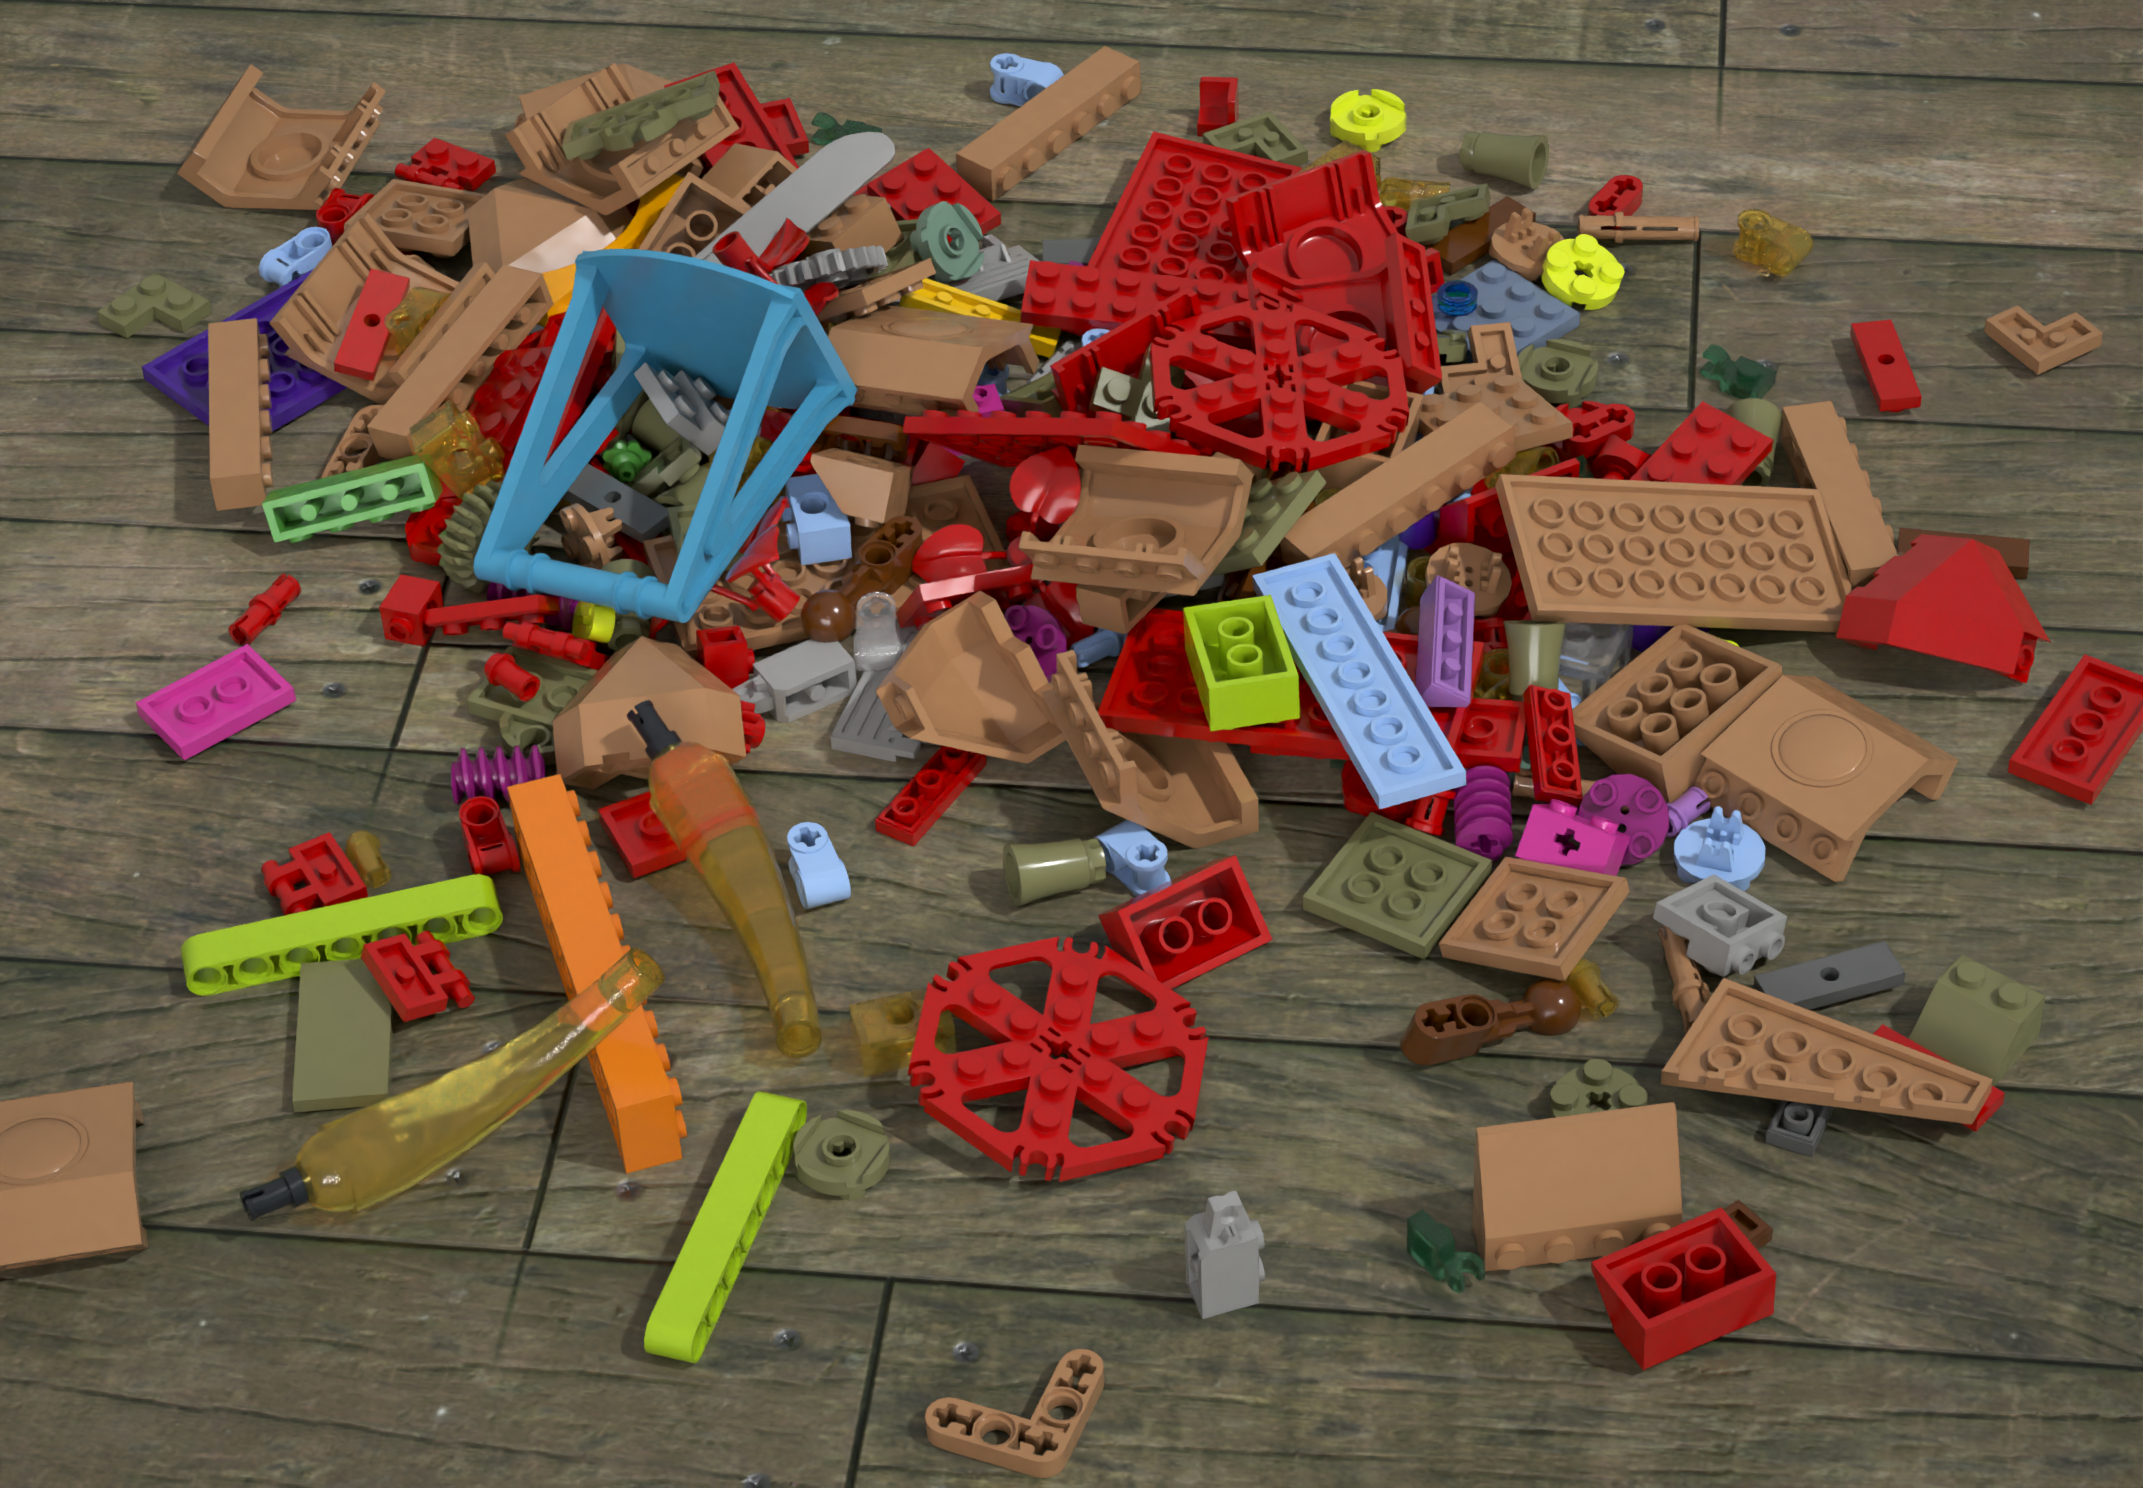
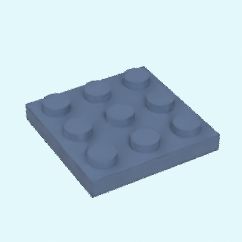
M1495 259L1432 296L1437 334L1442 335L1443 330H1461L1468 333L1470 326L1510 322L1517 356L1523 349L1534 344V350L1539 347H1546V340L1559 339L1577 328L1580 324V313ZM1451 295L1470 297L1469 299L1472 302L1471 308L1464 313L1449 312L1441 304L1445 296ZM1467 334L1466 341L1468 342L1467 359L1465 361L1471 364L1474 362Z

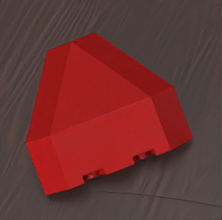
M1920 534L1911 542L1912 548L1904 555L1892 557L1873 573L1874 579L1865 587L1857 586L1846 595L1836 638L1863 649L1877 650L1878 644L1889 645L1984 668L2016 682L2027 684L2030 668L2034 662L2037 641L2051 643L1999 550L1974 539Z

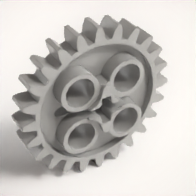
M875 245L866 248L862 246L853 249L849 248L844 251L836 248L813 254L802 261L778 267L769 275L779 285L801 288L802 292L810 286L822 282L833 283L840 290L869 280L872 277L871 275L879 274L882 270H886L888 262L882 246L875 247Z

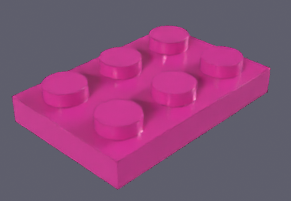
M246 644L136 702L138 715L183 760H186L295 702L296 696L294 688L254 649Z

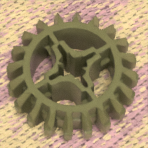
M490 480L485 486L477 484L473 494L464 493L463 502L459 506L453 505V515L451 518L444 520L447 524L446 530L439 534L440 539L443 541L437 549V552L442 556L439 565L444 568L445 574L450 577L451 581L475 593H479L484 588L488 589L490 584L489 581L480 580L475 576L473 565L503 481L494 482ZM536 533L524 548L529 555L534 554L531 548L540 539Z

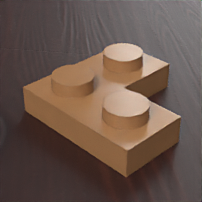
M2018 305L1986 319L1984 330L1988 336L2037 375L2100 347L2103 333L2077 312L2043 326Z
M1504 322L1470 326L1467 334L1474 363L1441 366L1443 380L1437 384L1439 394L1441 395L1456 391L1462 385H1480L1492 382L1496 377L1502 375H1513L1522 380L1511 323Z

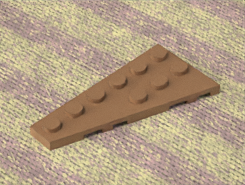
M1725 978L1722 979L1661 1071V1085L1971 1125L1989 1097L1993 1079Z

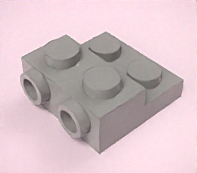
M645 362L633 374L665 423L710 458L714 459L730 415L720 403L713 400L717 395L714 389L702 377L694 380L683 370L673 377L665 369L659 373Z
M1711 875L1656 902L1653 919L1669 927L1674 934L1688 938L1689 944L1686 956L1703 965L1707 971L1722 977L1734 971L1744 975L1752 968L1755 960L1761 957L1773 960L1784 947L1785 937L1783 933L1787 916L1716 875Z

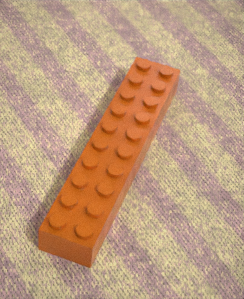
M561 774L509 786L507 790L518 853L625 1172L627 1174L682 1159L680 1139L687 1137L682 1112L680 1109L675 1110V1107L683 1105L681 1091L676 1077L669 1078L665 1073L671 1071L667 1050L664 1043L657 1044L654 1041L655 1038H659V1033L653 1011L643 1010L642 1006L647 1005L641 977L634 978L631 976V973L636 972L630 946L620 945L619 941L624 940L621 920L618 913L610 914L608 911L613 909L610 889L607 881L598 882L597 878L602 877V871L596 850L587 851V847H591V839L586 821L576 820V817L581 816L575 790L566 791Z

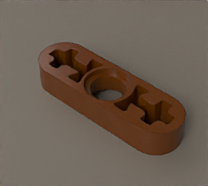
M837 415L826 425L808 452L817 453L837 448L901 463L907 456L910 436L904 434L903 427L896 424ZM840 434L851 435V436L857 438L858 440H856V441L846 440V439L841 438L839 435H840Z

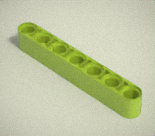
M476 874L197 934L188 938L181 946V958L186 985L189 991L196 995L209 996L300 976L301 963L361 959L364 944L404 933L413 946L417 945L415 943L416 936L423 931H430L436 940H441L444 944L487 935L500 927L503 922V914L493 880L488 876Z
M757 1091L754 1094L651 1313L644 1337L646 1353L694 1364L700 1360L794 1154V1139L798 1131L806 1123V1101Z

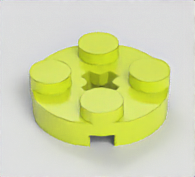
M1371 89V95L1359 96V90L1349 91L1336 98L1331 105V135L1349 144L1359 145L1361 150L1377 152L1382 148V144L1394 141L1406 131L1405 105L1398 96L1390 92Z
M1581 234L1576 239L1559 241L1548 250L1542 265L1544 271L1541 277L1546 290L1566 305L1571 307L1573 302L1586 304L1584 310H1596L1607 306L1613 301L1625 271L1623 266L1618 263L1608 250L1598 245V241L1593 236ZM1575 271H1582L1586 273L1589 277L1585 276L1584 274L1578 276L1575 274Z

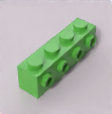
M428 451L273 490L264 499L262 505L274 543L289 539L290 543H295L313 537L315 532L329 529L331 533L353 527L355 522L369 519L371 523L393 517L395 512L407 509L411 513L427 510L434 506L443 488L432 452Z

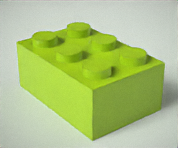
M1271 595L1183 608L1185 651L1211 732L1233 730L1238 727L1265 723H1279L1285 720L1300 718L1299 676Z

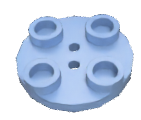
M1717 806L1714 808L1711 818L1693 822L1686 829H1682L1675 839L1674 862L1678 867L1677 875L1679 879L1689 884H1694L1711 875H1716L1740 890L1745 891L1749 888L1750 881L1759 875L1765 865V845L1758 833L1742 823L1740 811L1734 810L1730 818H1725L1723 816V809Z

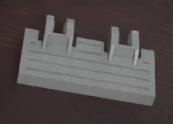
M990 234L982 239L983 249H979V253L984 251V260L978 272L969 278L945 284L993 301H999L1024 293L1030 260H1039L1019 245L1006 249L1002 241ZM934 275L927 277V279L938 282ZM900 299L885 305L899 306Z
M889 622L830 736L831 748L833 750L896 762L899 756L915 759L921 747L920 742L927 743L910 739L895 729L876 693V689L919 633L915 626L900 629L899 623Z

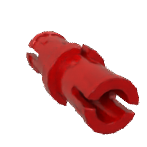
M281 574L265 592L255 595L249 602V608L229 626L228 631L231 638L239 645L244 643V645L248 644L250 646L269 625H275L280 620L282 611L301 594V586L298 581L291 575L286 577V574Z

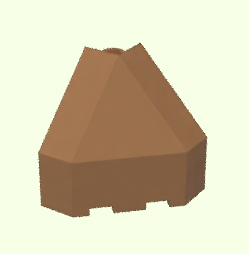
M519 178L494 188L467 210L472 263L474 266L475 263L486 262L495 274L503 264L537 273L557 270L574 264L577 256L582 254L583 250L596 251L605 248L626 230L634 217L626 206L605 216L532 180Z
M982 591L975 593L926 623L876 689V693L895 729L910 739L1025 764L1032 762L1066 740L1041 693L1053 689V685L1048 682L1030 645L1013 635L996 599Z
M644 636L616 651L552 721L557 775L561 774L564 784L592 790L620 774L658 781L683 765L702 770H710L723 765L726 769L746 758L740 696L678 645ZM646 700L652 701L654 708L668 729L676 731L683 741V746L681 747L684 753L683 759L667 769H664L660 762L653 763L645 752L646 743L633 724L627 719L628 712L634 710L637 714L638 712L634 707Z

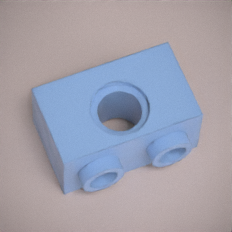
M812 474L789 478L785 488L786 497L790 501V508L784 509L781 518L783 522L790 521V524H786L789 549H797L801 565L852 558L848 516L841 512L819 475Z

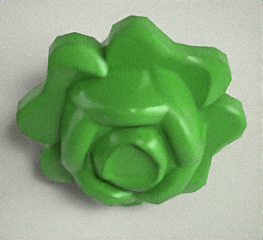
M618 440L613 448L603 452V460L606 461L603 464V468L621 483L629 482L635 478V474L649 463L648 461L651 460L652 454L650 451L642 449L636 440L630 442Z

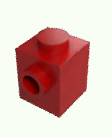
M739 625L696 630L697 661L731 689L749 680V674H753L752 664L755 663L753 649L747 647L746 638Z

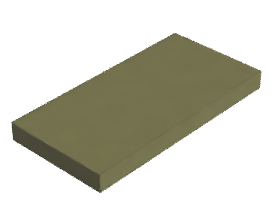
M362 959L301 963L292 1092L294 1113L390 1105L394 1007Z

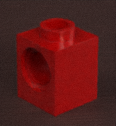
M400 574L379 606L385 639L422 647L426 645L436 627L425 625L424 610L444 607L440 582Z

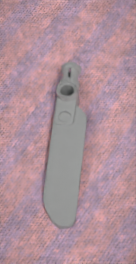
M862 132L845 135L827 144L693 258L721 264L712 252V249L722 237L734 231H738L753 252L760 257L778 233L786 218L790 219L797 227L808 234L891 163L895 157L893 142L883 133Z

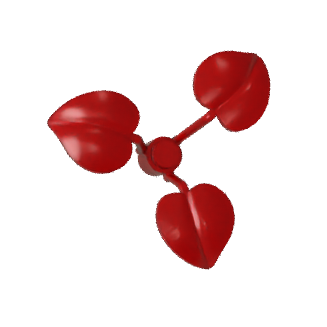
M786 218L782 227L760 257L753 252L738 231L731 232L722 237L714 245L712 252L724 266L778 284L768 273L773 269L791 263L806 248L809 243V236L790 219ZM822 282L810 286L803 293L817 317L825 305L832 302L839 295V290L833 283Z
M1064 445L1028 457L1016 467L1010 479L1009 489L1014 504L1022 511L1033 512L1030 519L1029 532L1036 538L1038 536L1037 529L1040 516L1049 523L1061 524L1076 511L1081 497L1080 472L1074 456L1068 447ZM954 524L936 531L922 543L913 558L912 569L927 583L985 573L987 572V567L983 560L1008 559L1013 567L1032 564V560L1019 549L1021 536L1015 538L1009 544L1007 551L982 552L984 547L982 533L969 525ZM1043 580L1038 586L1041 592L1029 597L1025 601L1024 606L1033 605L1050 611L1061 622L1066 635V649L1071 650L1070 647L1073 643L1094 634V626L1082 623L1079 603L1076 598V587L1079 584L1051 581L1047 587Z
M786 496L764 513L738 550L744 556L733 565L726 576L725 581L730 584L751 572L756 577L747 590L752 597L748 598L716 584L710 590L746 605L753 612L760 607L777 623L786 618L800 600V596L781 580L782 577L769 564L780 559L777 548L779 527L776 524L781 518L784 509L790 508V501ZM762 567L764 572H761L758 568ZM653 617L649 638L655 639L656 633L670 620Z

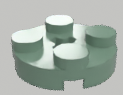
M942 201L924 209L918 218L916 230L912 231L910 235L911 246L920 254L922 261L931 258L936 271L934 277L942 284L960 281L973 276L978 272L984 260V251L979 253L978 240L983 239V235L976 218L965 206L959 203L951 205L947 203L948 201ZM947 235L952 238L950 245L947 241Z

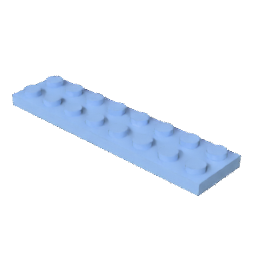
M1335 553L1252 575L1253 589L1258 597L1272 596L1291 655L1379 810L1466 785V771Z

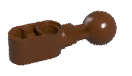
M898 516L888 520L860 547L859 561L842 579V587L838 591L821 590L806 600L801 610L800 619L802 628L810 639L824 643L843 642L851 635L855 628V609L859 605H862L866 600L892 595L915 573L912 569V561L923 543L921 523L909 516Z
M1545 978L1533 983L1525 991L1520 1001L1505 1003L1498 999L1488 1000L1477 994H1468L1420 1005L1414 1013L1401 1038L1400 1047L1403 1054L1410 1061L1419 1065H1431L1473 1056L1481 1050L1483 1044L1510 1038L1514 1035L1515 1030L1528 1027L1542 1035H1562L1571 1031L1580 1019V998L1575 989L1567 982Z

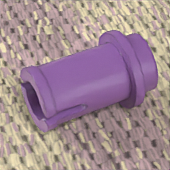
M1694 786L1690 787L1675 801L1666 803L1669 808L1670 825L1666 837H1677L1682 829H1686L1688 824L1710 809V801H1705L1699 807L1697 806L1708 798L1702 789Z

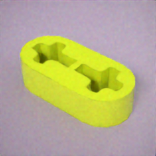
M579 601L576 605L572 622V634L574 637L592 642L608 643L612 637L615 625L614 608Z

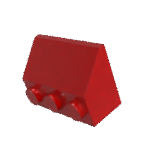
M1573 458L1528 475L1579 478L1580 462ZM1496 487L1440 507L1439 541L1444 546L1452 543H1472L1485 547L1492 552L1502 553V556L1513 552Z
M1236 855L1214 859L1098 915L1113 951L1170 989L1273 940Z
M1722 1207L1591 1262V1270L1615 1334L1642 1370L1770 1316L1774 1312L1777 1273Z

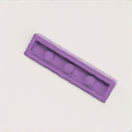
M1438 575L1425 590L1420 600L1416 689L1427 707H1468L1471 700L1475 593Z

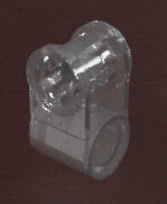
M884 592L869 593L863 596L856 606V633H854L856 671L891 670L901 657L900 631L896 624L895 600L891 595Z

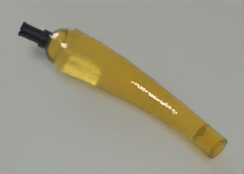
M643 701L634 707L638 713L636 714L634 710H630L627 714V719L633 724L646 743L645 752L652 761L648 773V787L651 795L649 806L702 881L736 934L756 974L769 1008L777 1048L782 1054L791 1058L807 1057L817 1051L822 1041L815 995L793 906L774 850L754 805L725 756L715 754L712 750L699 743L683 742L676 731L668 729L654 708L652 701Z
M631 948L587 989L538 1024L493 1051L424 1084L318 1126V1133L310 1137L300 1148L294 1167L279 1172L280 1177L239 1193L247 1217L250 1221H254L260 1216L285 1206L291 1205L293 1208H296L306 1203L323 1211L343 1212L349 1210L351 1214H358L410 1189L468 1152L522 1111L573 1068L665 981L662 969L650 955L638 948Z

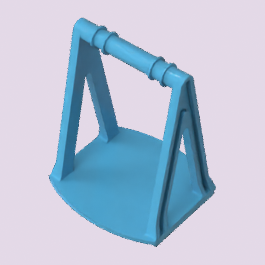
M639 249L583 250L582 254H579L575 260L576 272L571 301L476 553L473 565L474 573L480 580L503 584L511 591L527 589V592L531 595H542L545 593L614 608V611L618 614L636 613L641 619L657 617L686 623L691 619L826 425L845 407L853 405L857 388L801 288L775 284L731 267L678 254ZM603 306L625 342V351L616 371L544 465ZM645 362L659 373L665 369L673 377L681 370L694 380L702 377L714 389L717 395L735 399L669 584L659 582L654 576H646L643 579L637 578V575L630 571L618 574L552 560L544 553H537L533 556L529 555L524 549L643 388L633 373ZM766 407L798 409L734 498Z

